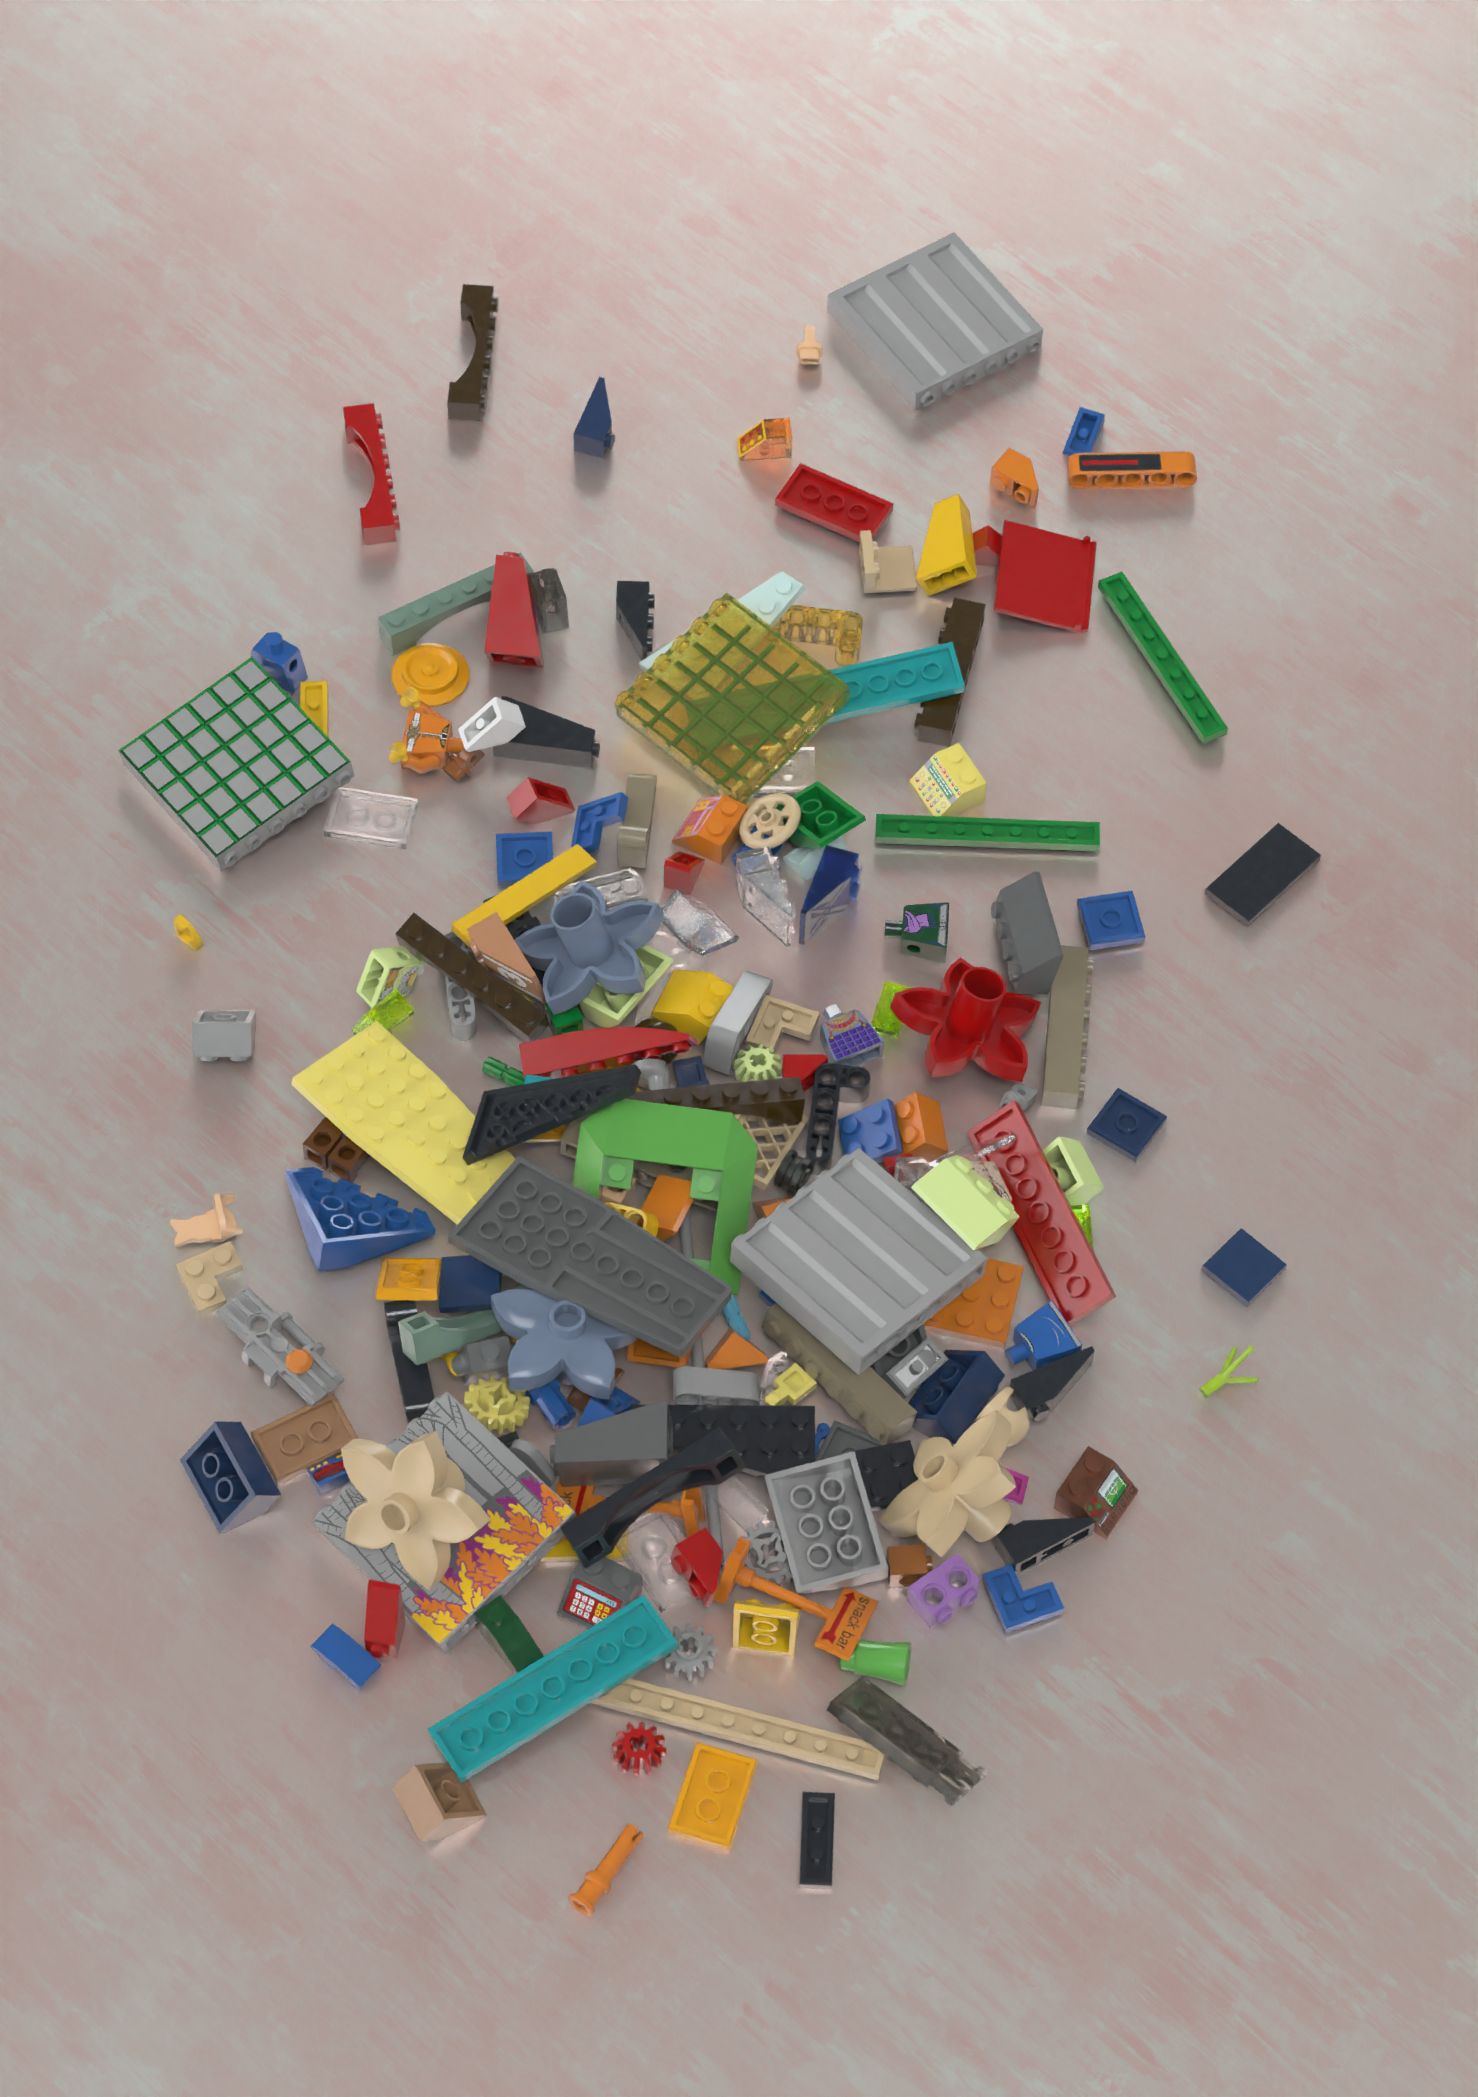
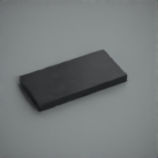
M1277 823L1206 888L1205 895L1248 927L1320 861L1321 854Z

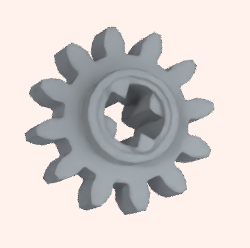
M687 1623L683 1632L677 1626H674L673 1636L678 1642L679 1648L664 1656L666 1658L664 1661L665 1669L675 1667L674 1677L676 1678L682 1672H686L688 1681H691L693 1672H697L699 1676L704 1677V1666L713 1668L714 1659L712 1657L717 1655V1647L712 1645L713 1635L708 1634L703 1637L702 1625L696 1631H692L691 1624ZM691 1649V1650H694V1653H693L692 1651H690V1653H689V1655H688V1654L684 1653V1651H685V1652H688V1650Z

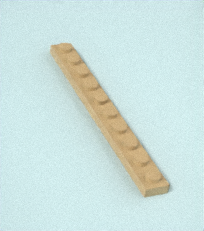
M631 1678L590 1703L879 1780L887 1746Z

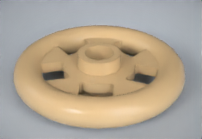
M774 793L758 799L746 810L741 819L739 834L743 843L755 850H768L784 843L795 832L799 824L801 810L798 802L792 796L783 793ZM779 804L785 805L782 811L776 809ZM765 808H767V810H765L764 812H762V813L760 814V816L757 817V815H758L762 810H764ZM783 818H789L786 825L783 826ZM756 825L758 831L751 834L750 828ZM764 834L771 836L769 838L763 839Z

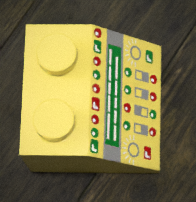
M960 743L936 752L909 780V784L931 816L952 817L985 802L987 782Z

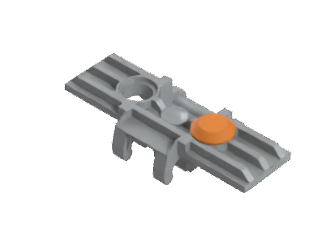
M248 1286L215 1312L247 1344L242 1350V1361L248 1367L252 1366L253 1363L260 1367L265 1373L264 1382L270 1388L276 1385L275 1380L280 1376L313 1407L345 1381L321 1357L325 1350L321 1343H316L292 1320L293 1316L289 1312H284L281 1315L278 1312L275 1313ZM260 1320L268 1325L266 1330L262 1332H255L251 1329L252 1324ZM286 1330L303 1348L296 1349L280 1332Z

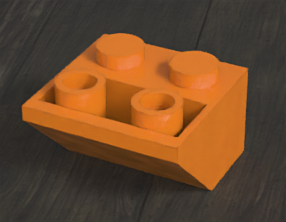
M914 1092L894 1105L903 1153L898 1155L913 1154L914 1166L927 1165L949 1152L939 1101Z

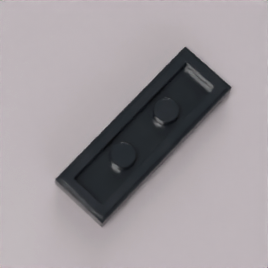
M803 1792L799 1888L832 1890L835 1793Z

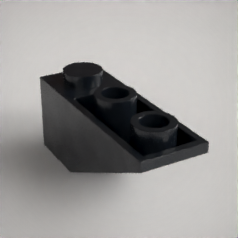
M617 581L616 619L642 661L647 658V652H652L653 636H648V630H653L654 614H649V609H654L655 593H650V582Z

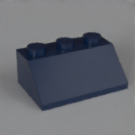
M944 1351L949 1360L920 1385L908 1402L917 1411L912 1425L913 1429L929 1438L944 1437L952 1444H956L958 1439L983 1410L989 1398L998 1390V1385L1005 1377V1374L986 1351Z
M215 1421L180 1459L220 1534H224L263 1515L281 1496L242 1422Z

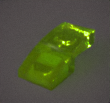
M396 989L368 1011L352 1028V1033L356 1035L375 1021H378L392 1034V1029L415 1014L414 1008Z

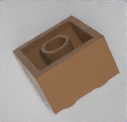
M448 1762L414 1765L392 1787L420 1842L442 1840L487 1816L469 1780L460 1783Z

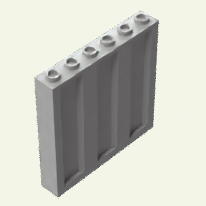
M955 232L828 294L827 312L914 410L928 406L933 401L945 395H950L965 385L972 384L975 380L986 374H991L998 368L1008 363H1013L1028 353L1035 352L1042 345L1043 328Z
M860 1148L850 1155L845 1154L842 1156L837 1165L830 1170L826 1169L821 1172L816 1181L809 1186L801 1187L791 1200L780 1203L767 1218H760L746 1234H739L731 1244L730 1262L858 1375L983 1277L988 1258L978 1249L973 1250L941 1217Z

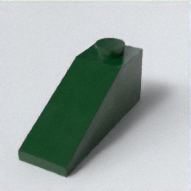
M501 1595L475 1612L476 1629L514 1675L544 1657L519 1617Z

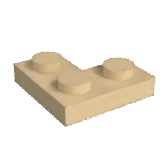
M766 995L746 1038L745 1046L747 1047L750 1044L753 1048H757L761 1042L763 1049L772 1046L775 1051L782 1032L810 1041L820 1019V1012Z
M231 1241L175 1264L176 1270L199 1317L218 1310L227 1303L217 1281L243 1270V1265Z

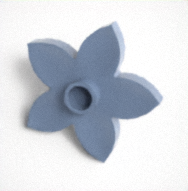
M580 881L569 895L561 898L553 906L551 911L552 923L539 925L526 931L516 938L515 942L532 967L545 971L543 992L547 1004L553 1015L569 1010L583 1001L596 983H599L608 991L619 994L644 992L646 977L644 968L635 950L644 946L653 938L659 930L664 914L658 903L649 901H631L609 910L601 892L594 886Z
M511 1289L491 1295L492 1310L497 1323L508 1335L518 1340L511 1350L508 1360L509 1391L539 1388L556 1378L560 1384L574 1385L578 1390L590 1396L610 1400L615 1386V1359L612 1350L632 1344L638 1339L637 1337L587 1315L584 1308L567 1300L559 1302L535 1290Z

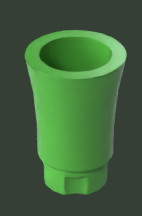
M860 1639L849 1662L840 1659L841 1670L853 1671L858 1675L875 1677L905 1686L911 1659V1642H877Z

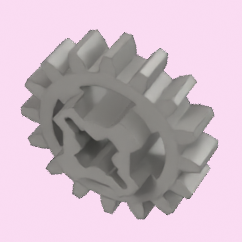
M771 1520L769 1527L766 1528L762 1521L758 1522L759 1530L757 1531L751 1527L747 1528L749 1537L742 1538L750 1541L751 1544L744 1566L756 1571L755 1575L770 1582H775L779 1586H781V1580L783 1579L791 1583L793 1581L786 1553L782 1550L783 1542L780 1531L776 1528L775 1521ZM764 1537H771V1538H767V1539H764V1540H760L761 1538H764ZM775 1548V1557L770 1556L765 1561L764 1553L769 1554ZM749 1553L757 1558L756 1567L751 1564ZM780 1570L779 1572L769 1574V1572Z

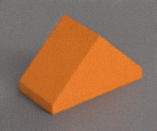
M730 1327L704 1361L706 1368L729 1369L768 1363V1357L761 1349Z

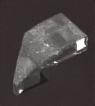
M781 1351L768 1360L760 1384V1401L766 1402L764 1400L765 1397L772 1393L774 1377L780 1376L788 1369L790 1357L786 1352Z

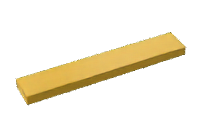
M576 844L452 923L451 930L470 947L467 943L471 940L467 931L469 927L495 912L498 913L505 925L594 869L597 861L579 844Z

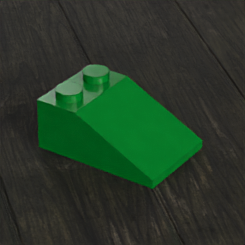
M816 781L792 796L800 806L801 816L795 832L787 840L795 846L821 849L860 825L866 819L863 814L819 781ZM779 804L776 809L782 811L785 805ZM783 818V826L786 825L789 818Z

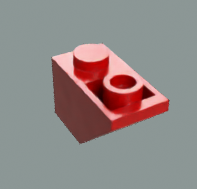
M706 1527L675 1544L670 1557L673 1569L677 1574L683 1575L689 1584V1590L693 1597L697 1600L700 1599L705 1607L711 1605L715 1595L723 1556L722 1549Z

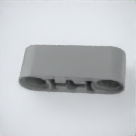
M693 1366L679 1367L672 1372L673 1398L677 1405H760L758 1375L755 1373Z

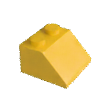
M674 970L658 998L651 1015L662 1022L672 1024L677 1028L678 1032L689 1033L700 1044L708 1035L714 1019L734 987L711 972Z

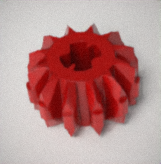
M643 1721L639 1723V1728L636 1729L632 1724L628 1723L626 1725L627 1732L618 1730L616 1733L618 1741L612 1743V1751L616 1753L613 1756V1760L616 1764L622 1763L621 1771L623 1773L633 1769V1776L637 1778L640 1770H644L645 1774L650 1776L652 1774L651 1766L660 1768L662 1766L660 1758L666 1756V1748L662 1746L665 1743V1738L663 1735H656L657 1728L655 1725L646 1730Z

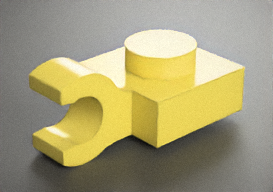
M795 1363L774 1380L773 1387L776 1390L765 1397L764 1400L767 1402L765 1406H783L787 1400L795 1406L816 1389L817 1382Z

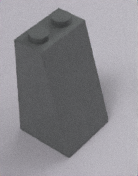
M667 1400L658 1401L556 1433L555 1445H550L549 1454L550 1463L553 1464L554 1475L559 1476L562 1487L629 1484L673 1456V1422Z

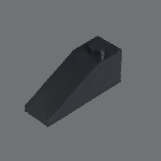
M1090 1346L1011 1379L1010 1387L1014 1389L1011 1399L1018 1411L1025 1407L1030 1421H1040L1049 1416L1091 1367L1095 1352L1093 1347Z
M1093 1517L1023 1520L1015 1525L1010 1523L1005 1525L996 1535L994 1548L1006 1566L1012 1564L1018 1576L1092 1536L1096 1522Z

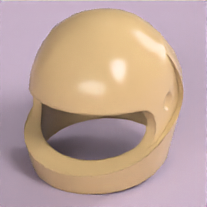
M1006 1386L976 1418V1421H978L983 1416L998 1410L1011 1423V1434L1007 1447L1021 1442L1028 1433L1030 1426L1029 1414L1025 1407L1017 1412L1008 1410L1006 1405L1014 1392V1389Z

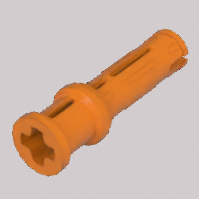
M632 1824L625 1826L623 1832L596 1869L587 1872L584 1875L585 1881L578 1891L568 1897L569 1903L577 1911L586 1916H592L595 1912L594 1906L602 1895L609 1893L610 1881L639 1841L644 1837L642 1831L636 1834L639 1830L636 1826Z

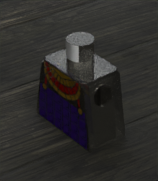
M545 568L539 572L531 573L529 577L535 612L542 633L547 634L569 628L566 594L557 570L555 568ZM551 604L555 606L554 612L548 611V607Z

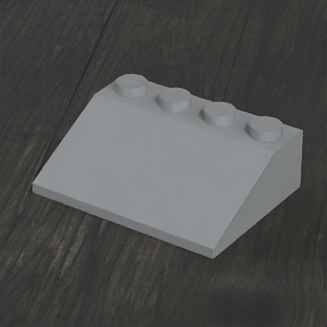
M854 1451L764 1475L797 1594L859 1586L888 1578L887 1562Z

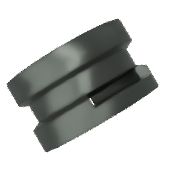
M790 1150L776 1172L774 1186L780 1188L783 1185L784 1188L788 1189L789 1194L795 1196L798 1190L805 1186L813 1171L814 1160L807 1156L805 1158L798 1156L797 1151Z

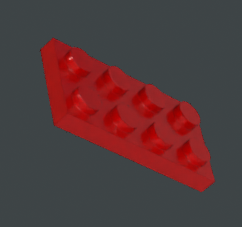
M802 463L798 465L775 498V506L857 542H860V531L871 530L873 540L892 513L894 503Z

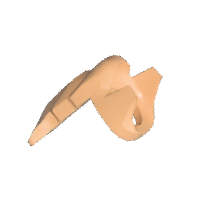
M213 1194L215 1209L206 1211L204 1215L193 1216L189 1220L171 1219V1227L177 1232L174 1239L175 1246H182L191 1242L198 1244L208 1241L218 1243L234 1235L243 1234V1230L237 1228L232 1211L225 1207V1205L236 1201L235 1194Z

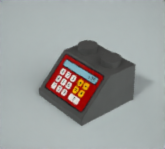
M606 1557L586 1569L579 1560L571 1574L557 1615L585 1629H589L639 1597L642 1592V1575Z

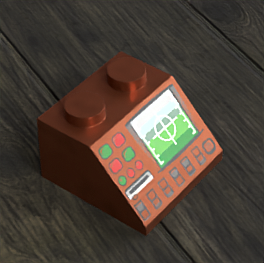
M1088 1446L1056 1492L1053 1508L1069 1518L1093 1517L1096 1522L1094 1533L1107 1539L1137 1495L1138 1489L1115 1461Z

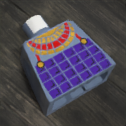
M836 1004L824 1010L823 1015L827 1021L821 1024L820 1039L826 1057H828V1063L861 1066L883 1057V1038L859 1010L854 1009L843 1014Z

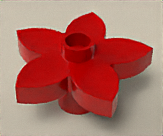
M961 957L949 966L940 990L916 987L895 993L890 1009L896 1017L908 1028L930 1036L924 1054L925 1065L930 1077L956 1074L965 1069L970 1060H975L980 1067L994 1076L1006 1080L1023 1081L1028 1068V1054L1020 1037L1032 1027L1041 1004L1040 1001L1026 995L1006 992V983L997 972L985 967H974Z

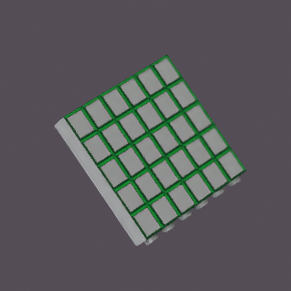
M253 657L246 660L118 750L124 766L220 872L227 867L235 865L248 852L259 848L262 842L272 835L280 833L287 824L294 819L302 817L308 809L317 803L323 802L329 794L339 787L347 785L355 776L351 761Z

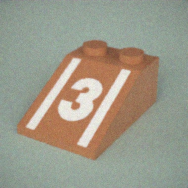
M497 912L467 929L471 940L467 943L480 964L488 968L489 971L509 986L544 1005L547 1003L543 988L535 972Z

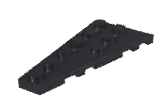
M635 1064L484 1091L462 1158L467 1165L473 1164L633 1096L636 1093L641 1071Z
M631 1404V1410L645 1405ZM668 1405L673 1422V1448L683 1450L720 1427L736 1449L745 1466V1469L741 1472L758 1477L815 1462V1406Z

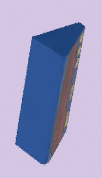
M342 1453L307 1469L320 1496L350 1482L343 1464Z

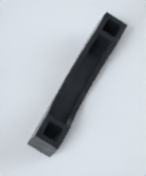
M718 1427L562 1525L560 1529L586 1569L612 1553L628 1527L655 1504L688 1489L720 1485L745 1469V1466L732 1443L722 1429Z

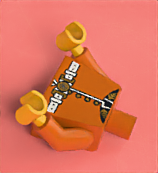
M409 687L404 691L405 695L400 699V704L404 708L412 706L413 711L409 710L402 743L394 742L389 748L392 752L389 755V760L394 764L401 761V769H411L419 774L442 769L448 762L449 753L460 754L464 748L462 739L453 737L452 723L431 709L422 700L418 701L420 697L419 692L415 688Z

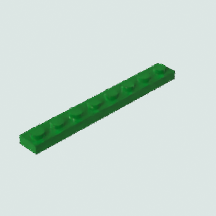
M1119 572L1099 580V590L1202 744L1227 735L1228 727L1124 573Z
M876 814L875 843L1099 852L1100 822Z

